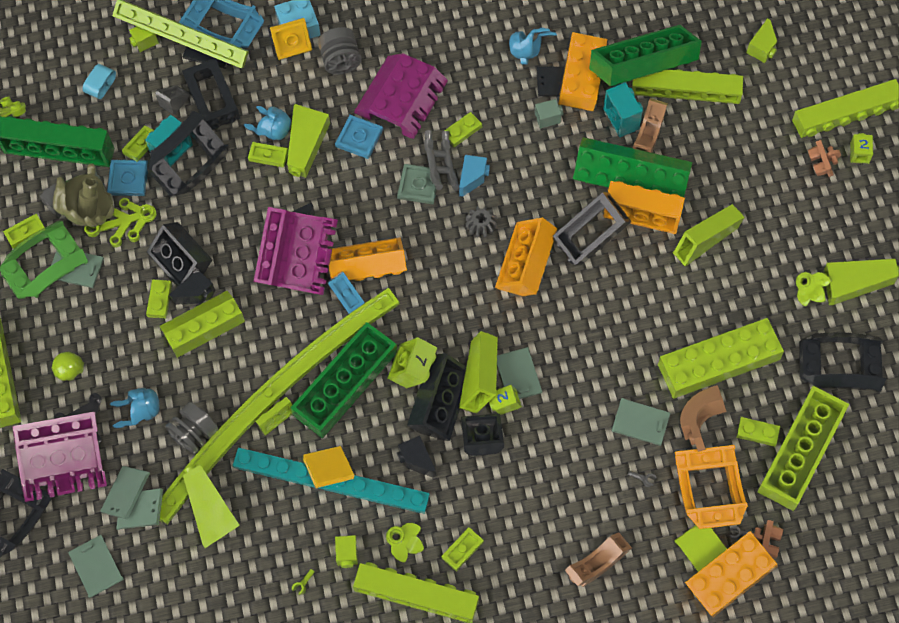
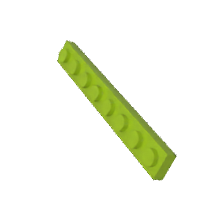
M116 1L113 17L236 67L244 68L249 53L248 50L127 1Z

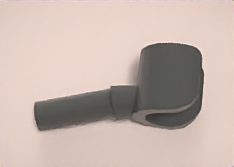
M630 470L628 472L629 476L643 481L646 487L654 485L648 482V478L652 480L657 479L656 475L652 473L645 476Z
M732 526L730 531H737L739 534L736 536L731 535L730 537L736 541L750 531L741 530L738 526Z

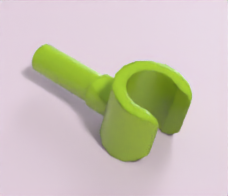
M310 569L301 582L294 583L292 591H295L296 587L301 585L302 590L298 595H303L306 591L305 585L314 571Z

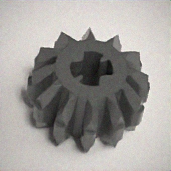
M477 206L476 211L470 210L469 215L466 216V228L470 229L469 233L471 235L476 233L477 238L480 234H483V237L486 238L487 233L492 235L493 229L497 228V216L493 215L492 209L487 211L486 206L483 209Z

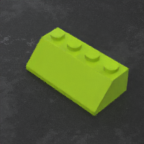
M225 291L160 325V328L178 358L244 323L245 320L234 298L228 291Z

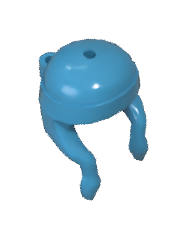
M548 28L533 29L527 37L523 31L515 32L510 36V52L515 58L521 59L522 65L528 64V59L534 58L539 54L541 38L556 36L557 33L550 31ZM534 33H540L536 40L533 41Z
M257 106L259 112L267 116H264L259 121L257 128L252 124H244L246 129L255 132L258 136L264 135L271 140H282L290 131L291 119L283 110L277 107H269L267 111L265 108Z
M150 388L130 390L127 392L128 399L110 403L111 406L122 407L131 403V420L119 421L113 425L114 428L134 426L143 419L148 421L156 417L160 411L158 396Z

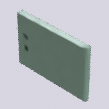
M57 251L51 266L62 259ZM85 253L88 263H83L76 267L74 271L61 277L58 281L94 288L104 257Z
M529 347L497 355V367L504 387L508 385L515 387L517 392H519L520 399L542 393Z
M621 398L611 431L661 446L670 412Z
M122 466L100 512L128 520L150 472Z
M163 489L141 491L128 520L118 517L116 529L159 525Z
M102 535L68 552L89 598L124 580Z

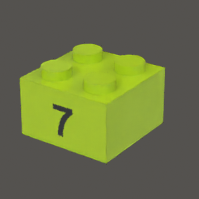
M418 337L401 343L387 379L405 388L425 383L430 376V367L436 359L437 347Z

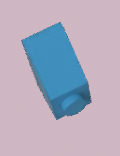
M465 155L459 186L460 196H465L483 184L485 176H489L490 165H487L486 157Z

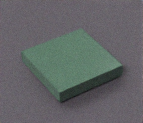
M404 164L397 199L434 205L437 189L431 181L430 168Z

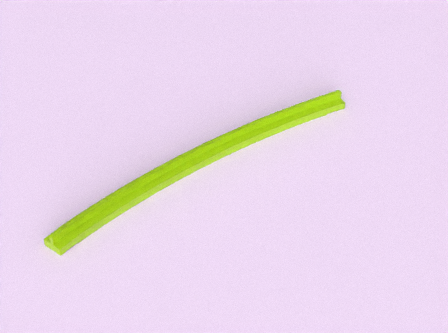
M387 288L364 303L283 366L220 427L184 470L195 464L196 467L201 465L205 473L208 474L255 421L300 379L335 350L353 338L366 322L372 324L400 305L392 291ZM184 470L162 496L159 521L167 525L189 498L183 475L186 474Z

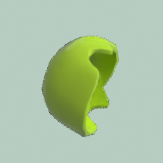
M72 352L58 354L52 364V371L55 377L62 381L74 380L84 369V362L81 357Z

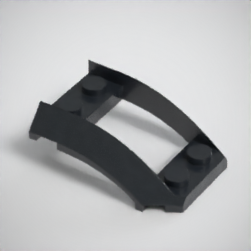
M192 111L190 116L168 138L149 152L151 157L147 164V170L170 197L189 192L228 153L229 144L224 145L204 121L205 116L196 111ZM191 134L210 159L184 183L164 160V157Z
M815 333L799 341L800 378L806 383L810 382L819 389H871L881 392L887 379L883 378L881 344L885 341L877 336L857 333ZM820 343L860 344L861 374H822Z
M4 469L0 471V501L7 494L33 509L9 541L0 537V557L14 550L25 539L53 498L48 495V492L41 489L42 499L37 500L35 491H33L34 501L25 502L20 478Z

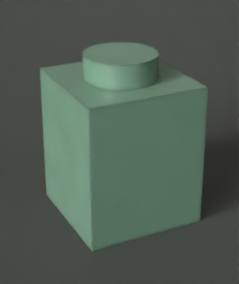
M556 99L535 104V116L540 129L561 123V116L564 115L561 105H558Z

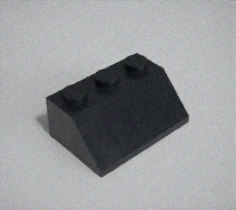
M179 222L163 224L147 250V253L177 287L196 270L204 274L212 262V258Z

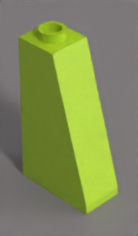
M297 104L294 105L287 161L289 173L293 176L307 177L329 128V114Z
M731 204L685 231L673 254L684 266L689 265L738 229L745 217Z
M896 259L827 263L823 272L832 280L826 286L829 305H835L895 284L899 277V265H897Z
M480 331L471 341L459 408L477 414L496 395L498 337Z
M193 464L184 470L186 474L183 475L202 544L204 548H207L240 525L202 466L198 465L196 467Z

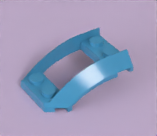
M193 0L179 23L238 47L248 48L261 28L264 19L261 15L259 16L254 5L250 7L232 0ZM211 7L222 13L243 19L233 38L218 35L199 26Z

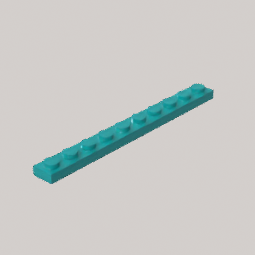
M238 447L233 468L315 488L305 463ZM354 475V479L318 488L422 514L426 512L430 493L356 475Z

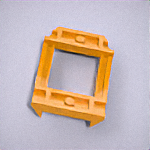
M735 445L705 448L706 450L700 452L697 449L675 452L679 484L686 514L699 529L739 525L748 505L740 480ZM725 467L733 504L696 508L688 471Z

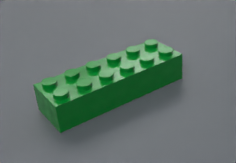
M681 25L593 49L591 50L589 69L609 86H615L626 81L699 60L702 41Z
M0 116V147L5 154L110 167L115 148L107 130L102 128L92 129L81 125L78 127L70 126L66 123L39 122L28 118L16 119L12 116Z
M583 137L579 146L573 180L608 188L611 181H621L627 185H638L644 189L659 190L670 195L677 194L684 198L692 162Z
M366 322L291 406L292 415L323 439L397 353V344Z

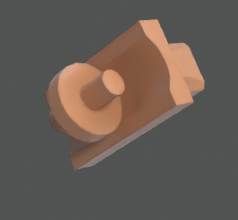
M816 141L817 146L808 150L811 161L822 158L823 161L813 165L816 175L828 174V177L834 176L829 161H832L833 165L838 164L837 159L840 158L841 152L834 150L830 146L827 148L828 153H826L822 141Z
M767 520L762 535H760L761 528H755V532L752 534L770 556L776 559L779 547L769 545L770 539L780 541L783 529L774 526V521Z

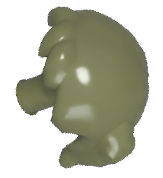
M94 164L87 166V174L78 175L67 181H64L62 177L57 178V185L53 195V209L58 214L65 216L76 225L90 227L102 225L113 216L112 194L106 191Z

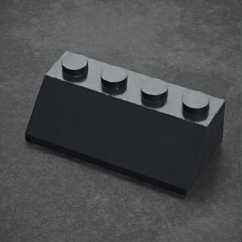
M442 353L436 354V359L429 370L430 376L428 380L420 384L407 426L420 434L450 441L460 411L459 407L466 366L448 354Z

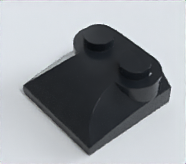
M500 414L461 417L464 451L466 454L471 456L500 453L503 450L504 439Z

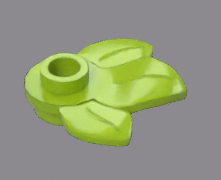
M808 272L799 274L796 279L798 301L805 307L811 300L820 303L825 302L826 298L823 287L832 282L830 277L820 272L815 274ZM807 278V284L803 285L802 281Z
M406 523L402 527L394 526L386 533L387 542L391 545V553L400 562L405 563L407 561L408 553L417 554L424 550L421 540L417 537L421 530V527L417 524ZM394 534L400 535L398 540H394L392 537Z

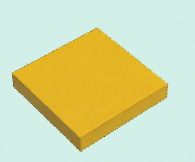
M304 18L270 27L278 60L312 51Z
M341 446L303 455V461L315 488L354 479V473Z

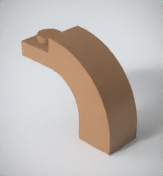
M652 98L649 99L643 123L634 142L633 149L653 153L668 103Z
M718 385L694 395L686 403L681 413L680 424L685 440L690 439L691 445L696 444L698 452L706 450L700 433L702 424L708 418L726 412Z
M618 532L607 538L586 558L570 565L565 571L573 583L584 587L610 569L632 547Z

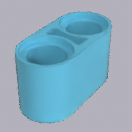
M97 64L85 80L83 92L102 99L114 82L116 71L102 64Z

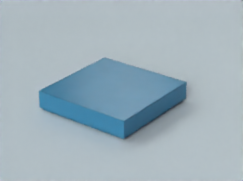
M350 115L335 143V147L369 159L383 132V126Z
M111 160L107 192L114 196H145L148 161Z

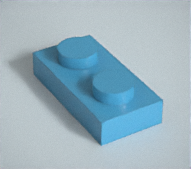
M343 271L327 282L349 314L365 303Z

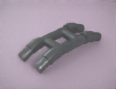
M426 130L424 147L427 153L432 183L437 190H441L443 185L439 174H447L448 182L453 190H459V183L456 173H454L450 152L449 131H442V150H433L432 130ZM435 157L444 158L446 166H436Z

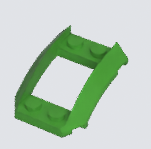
M59 220L34 233L15 247L1 264L0 273L18 299H26V297L38 298L39 294L48 286L74 271L76 267L83 263L87 264L88 260L83 249L79 248L65 228L63 221ZM48 238L62 259L47 268L31 282L16 259L35 244Z

